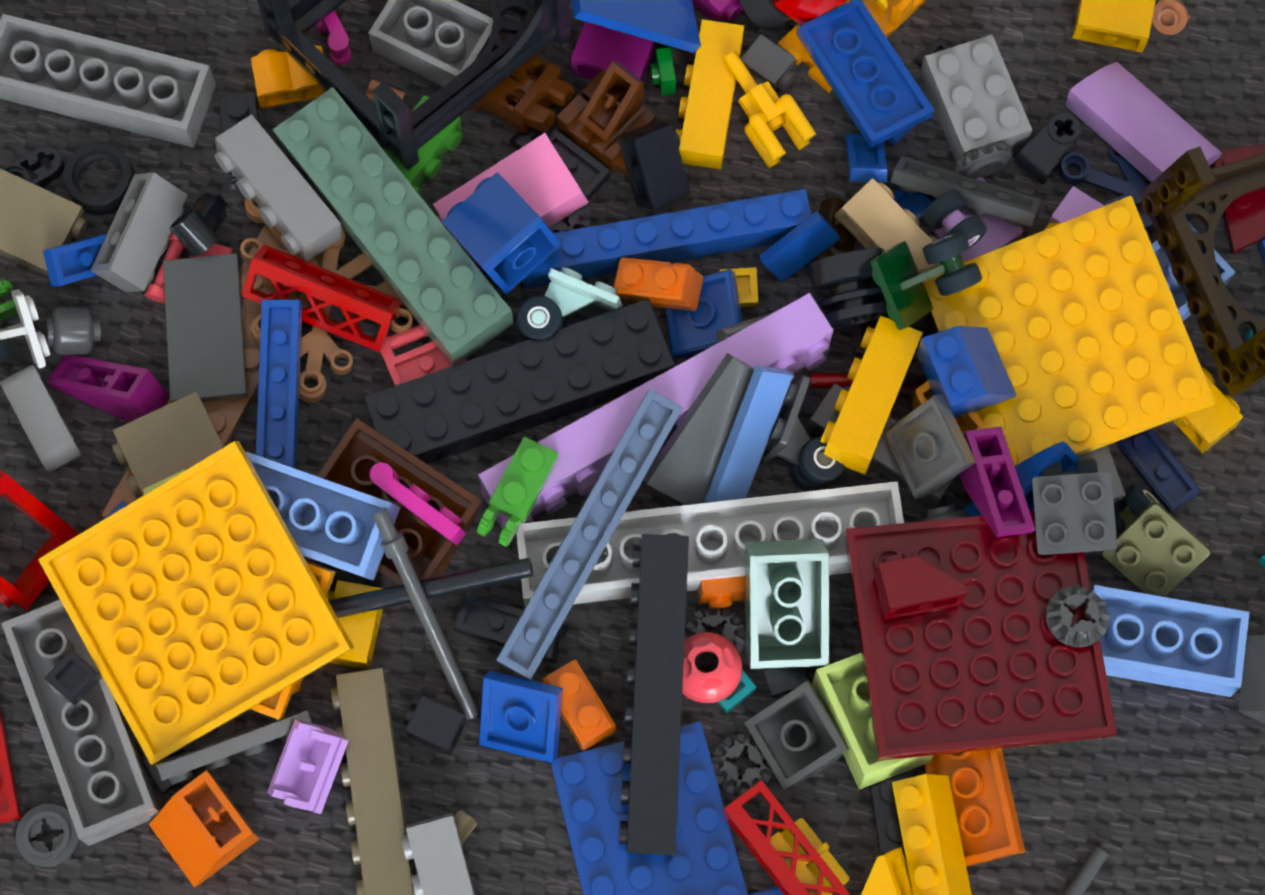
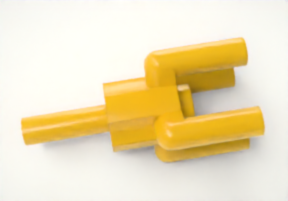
M733 51L728 54L724 61L746 93L738 100L749 117V122L745 125L744 132L767 168L771 169L781 162L779 158L786 154L773 131L783 126L798 151L810 145L811 142L809 140L817 134L791 95L785 94L779 98L768 81L757 85L737 52Z

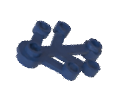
M1111 146L1110 150H1108V158L1111 162L1118 164L1125 180L1090 168L1088 158L1081 153L1071 152L1064 156L1059 166V175L1064 182L1071 185L1084 182L1120 195L1117 198L1102 203L1104 206L1128 196H1132L1136 206L1142 204L1139 194L1147 186L1140 172L1124 157H1117L1113 153L1114 148ZM1070 166L1077 167L1080 174L1077 176L1071 175L1067 172V168ZM1146 214L1140 216L1145 229L1153 226L1149 216ZM1186 215L1188 222H1190L1194 217L1191 215Z

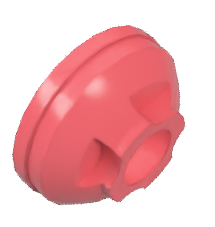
M711 632L698 633L687 638L684 642L682 694L700 703H715L731 695L737 688L742 676V659L733 643L726 637ZM703 652H711L718 658L717 668L710 673H703L695 666L696 657Z

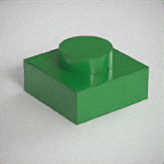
M670 47L656 49V63H650L652 85L659 84L661 96L675 94L676 79Z

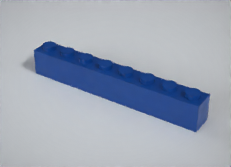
M806 189L553 233L562 246L522 280L523 289L549 285L551 280L548 277V273L551 268L559 272L562 267L571 269L581 274L583 279L617 273L621 257L673 263L773 245L812 215Z

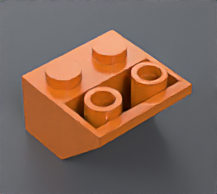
M207 770L175 793L149 823V826L195 888L259 840V837L226 792Z

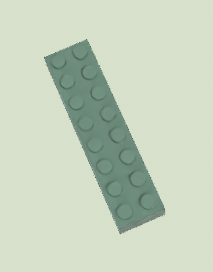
M333 87L273 129L281 150L339 220L341 226L398 298L402 300L405 307L452 366L460 364L513 325L510 307Z

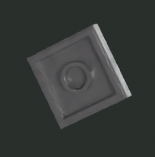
M943 394L934 395L883 431L914 499L924 498L976 463Z

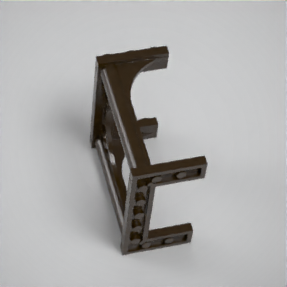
M1199 146L1187 150L1139 195L1142 200V208L1145 214L1150 217L1156 230L1158 243L1165 250L1171 263L1173 276L1177 283L1181 285L1188 301L1189 312L1196 319L1200 327L1204 345L1211 352L1219 369L1220 380L1227 387L1230 396L1233 397L1244 393L1265 379V321L1243 308L1226 288L1215 260L1214 239L1218 222L1225 209L1237 198L1265 188V152L1210 169ZM1207 204H1211L1213 209L1212 214H1209L1204 209L1207 206ZM1186 215H1191L1201 220L1205 226V233L1193 232ZM1198 243L1201 244V246H1202V248H1203V253H1202V251H1201L1200 246H1199ZM1229 310L1232 312V314H1233V316H1234V320L1232 319V316H1231ZM1243 323L1248 324L1253 331V337L1244 343L1237 330L1239 325Z

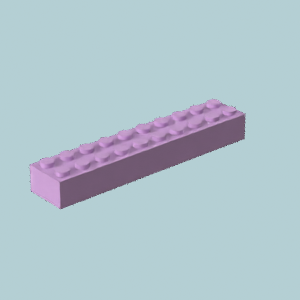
M809 293L538 441L537 443L558 452L559 458L525 523L534 522L532 517L545 510L547 514L560 510L567 504L566 499L578 492L581 496L591 492L649 389L683 407L660 448L659 454L727 353L753 368L756 365L787 369L792 374L804 367L807 370L815 369L824 363L827 359L825 355L829 352L833 329L811 294ZM513 456L478 474L482 495L487 504ZM499 512L496 519L502 529L510 517Z

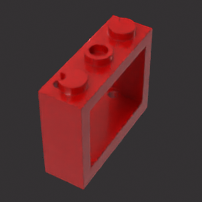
M0 470V497L1 495L51 535L13 585L0 576V603L9 609L14 603L27 611L50 582L38 559L78 536L79 533L8 474Z

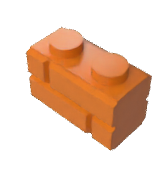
M621 257L614 289L617 290L616 295L628 304L649 299L652 307L696 312L703 285V276L698 271H695L690 264L674 263L672 265L670 262Z
M576 659L542 679L544 684L563 688L561 717L571 734H574V738L582 752L589 750L616 733V724Z

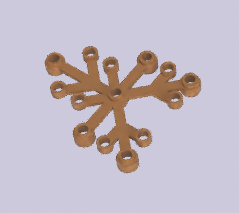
M245 199V213L247 217L255 223H265L259 213L260 207H256L253 204L254 199ZM266 224V226L270 229V231L274 234V236L285 248L275 249L292 255L284 246L281 240V236L283 235L276 228V226H273L271 228ZM341 228V239L324 250L322 268L352 280L373 265L362 253L337 270L339 252L345 243V233ZM247 238L241 243V257L247 263H251L254 255L247 254L245 249L253 246L260 250L262 247V243L256 238ZM297 253L293 255L297 258L302 259ZM313 258L308 261L319 266ZM263 276L265 288L270 291H276L273 283ZM386 281L377 287L369 286L398 298ZM305 293L294 299L302 302V308L311 305ZM331 305L323 307V310L325 311L328 319L330 316ZM400 308L390 325L395 333L407 332L412 327V314L408 310ZM261 314L257 315L251 323V336L258 345H260L261 329L259 328ZM397 317H404L408 320V323L400 326L394 320ZM312 326V331L301 338L300 358L307 353L308 358L306 370L300 373L299 398L308 403L321 400L326 393V379L321 373L323 354L329 360L331 370L337 375L349 373L353 366L352 355L346 350H340L327 334V331L316 326ZM338 358H345L348 364L344 367H339L334 362ZM312 378L318 382V385L314 388H308L304 382Z

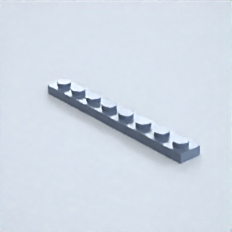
M651 389L647 391L495 661L531 680L683 407Z

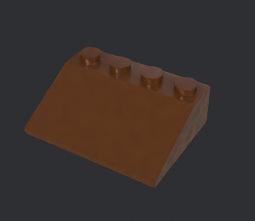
M356 418L317 477L399 506L400 510L394 526L397 533H402L409 547L407 555L419 581L443 576L462 540L456 546L382 491L370 478L371 468L380 462L388 464L399 475V483L408 489L412 484H415L432 497L428 504L434 509L440 511L444 506L462 519L458 526L465 533L468 531L483 501ZM384 552L377 571L397 585H403L393 560L388 559Z

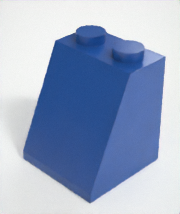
M498 172L492 177L482 180L477 185L475 192L464 202L455 204L449 210L447 217L441 221L505 294L509 293L562 246L540 216Z

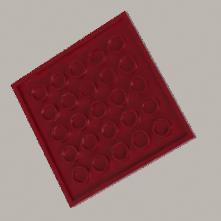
M1029 511L1035 527L1032 533L1003 537L995 536L983 516L845 529L844 537L878 761L1107 738L1116 735V725L1100 640L1090 646L1072 647L1055 638L1046 622L1047 604L1051 597L1062 587L1066 588L1079 584L1080 587L1091 589L1084 552L1039 555L1037 552L1034 511ZM895 554H904L905 558L918 556L965 585L967 595L963 603L958 606L885 620L874 573L878 564L882 563V560L888 556ZM1082 604L1076 610L1068 609L1073 614L1070 627L1073 628L1080 620L1088 622V619L1084 616L1085 604Z

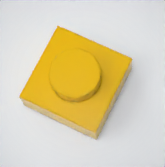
M757 267L731 269L735 272L740 308L759 307Z

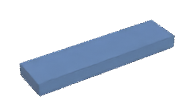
M755 366L706 495L705 503L745 499L747 497L793 374L787 369Z

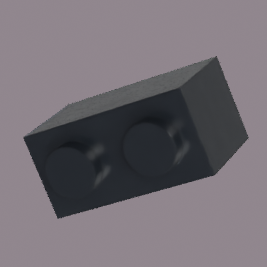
M652 122L617 137L637 206L657 209L691 194L688 184L690 179L689 172L682 163L679 152L680 140L672 124Z

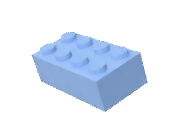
M246 452L302 555L374 581L384 550L381 546L383 538L372 513L386 507L393 524H395L400 507L391 502Z
M1098 585L1092 587L1101 599L1106 600V608L1108 614L1111 615L1107 631L1100 639L1106 675L1231 697L1241 688L1250 612Z

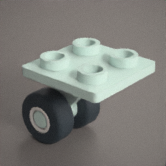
M562 267L559 272L551 268L548 273L551 282L545 296H533L521 304L517 312V325L527 340H546L554 336L559 329L566 327L565 316L589 304H594L610 312L624 306L620 297L616 295L617 290L598 281H596L595 286H592L582 281L583 276L571 269Z

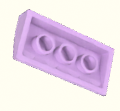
M1118 62L1099 69L1069 90L1066 107L1151 182L1187 150L1200 146L1209 166L1221 157L1222 153Z

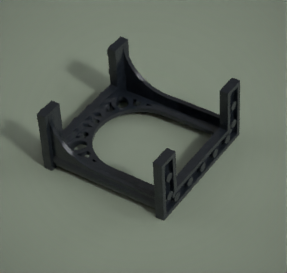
M257 0L266 33L326 91L333 87L369 133L407 170H410L419 162L417 150L549 43L554 41L561 47L571 39L570 0H507L505 2L489 0L493 13V25L490 38L482 53L470 66L410 113L409 105L385 82H382L372 90L375 102L373 103L303 35L347 0ZM509 10H521L527 16L526 19L517 23L507 22L501 18L502 14ZM503 31L509 33L505 40H502L499 36Z

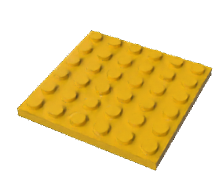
M1132 196L964 262L965 265L976 263L981 272L982 280L962 291L947 296L940 295L935 280L944 273L936 275L924 283L933 306L931 312L939 332L956 326L985 327L990 332L1016 392V397L975 412L982 420L985 429L1002 427L1014 466L1061 441L1067 443L1074 453L1080 456L1216 404Z
M239 441L230 443L38 559L151 765L167 758L354 648Z

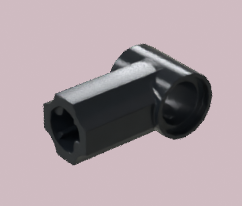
M206 192L198 197L192 207L178 217L169 229L193 257H197L218 240L219 236L216 231L227 216L225 211L228 204L220 195H212Z

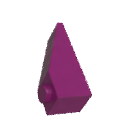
M76 355L63 356L47 381L51 388L129 422L164 407L170 397L148 369Z
M1002 427L965 431L963 436L976 463L961 472L960 477L963 487L996 537L1032 533L1035 527Z

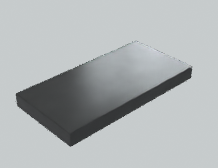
M237 253L163 261L171 403L196 391L202 402L247 398L240 266Z
M729 353L725 355L650 466L643 479L647 485L684 505L705 503L706 495L755 368Z

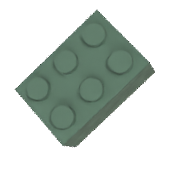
M823 539L745 542L746 655L751 669L829 665V552Z

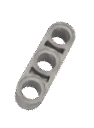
M32 364L1 380L0 385L46 471L50 473L82 456V453L76 446L66 422L60 416L57 410L58 407L49 390L43 384L41 375L35 365Z

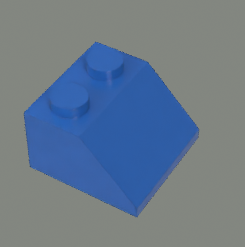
M956 326L921 339L917 357L933 395H944L955 418L1016 397V392L988 328Z

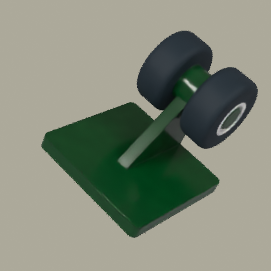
M964 232L953 233L924 246L922 252L927 263L930 265L940 264L918 271L905 241L896 244L870 261L872 277L883 292L887 302V313L890 319L895 322L898 330L909 327L933 310L923 281L944 273L936 278L935 283L940 295L947 296L969 288L982 280L978 265L976 263L965 265L961 253L969 249V243Z

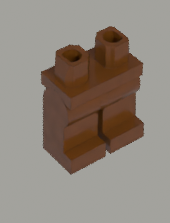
M535 55L470 108L477 112L484 109L498 116L505 123L517 126V130L525 134L531 128L547 133L556 118L555 111L548 108L549 105L554 102L562 107H566L575 97L574 87L561 78L559 66L553 63L549 64L544 59Z
M603 70L582 90V97L578 94L556 116L558 131L607 167L612 174L618 170L629 177L617 137L656 122V115L642 106L607 142L583 124L579 118L604 77L606 71Z

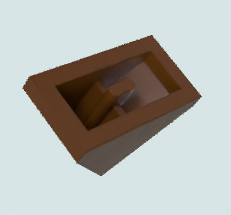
M612 61L579 120L604 141H609L643 106L644 82L618 61Z

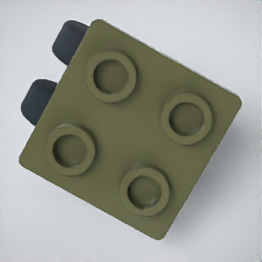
M1133 483L1125 491L1126 495L1123 498L1127 506L1120 512L1114 508L1117 548L1115 550L1102 551V555L1145 594L1165 597L1210 555V548L1165 509L1162 502L1147 487L1140 483Z

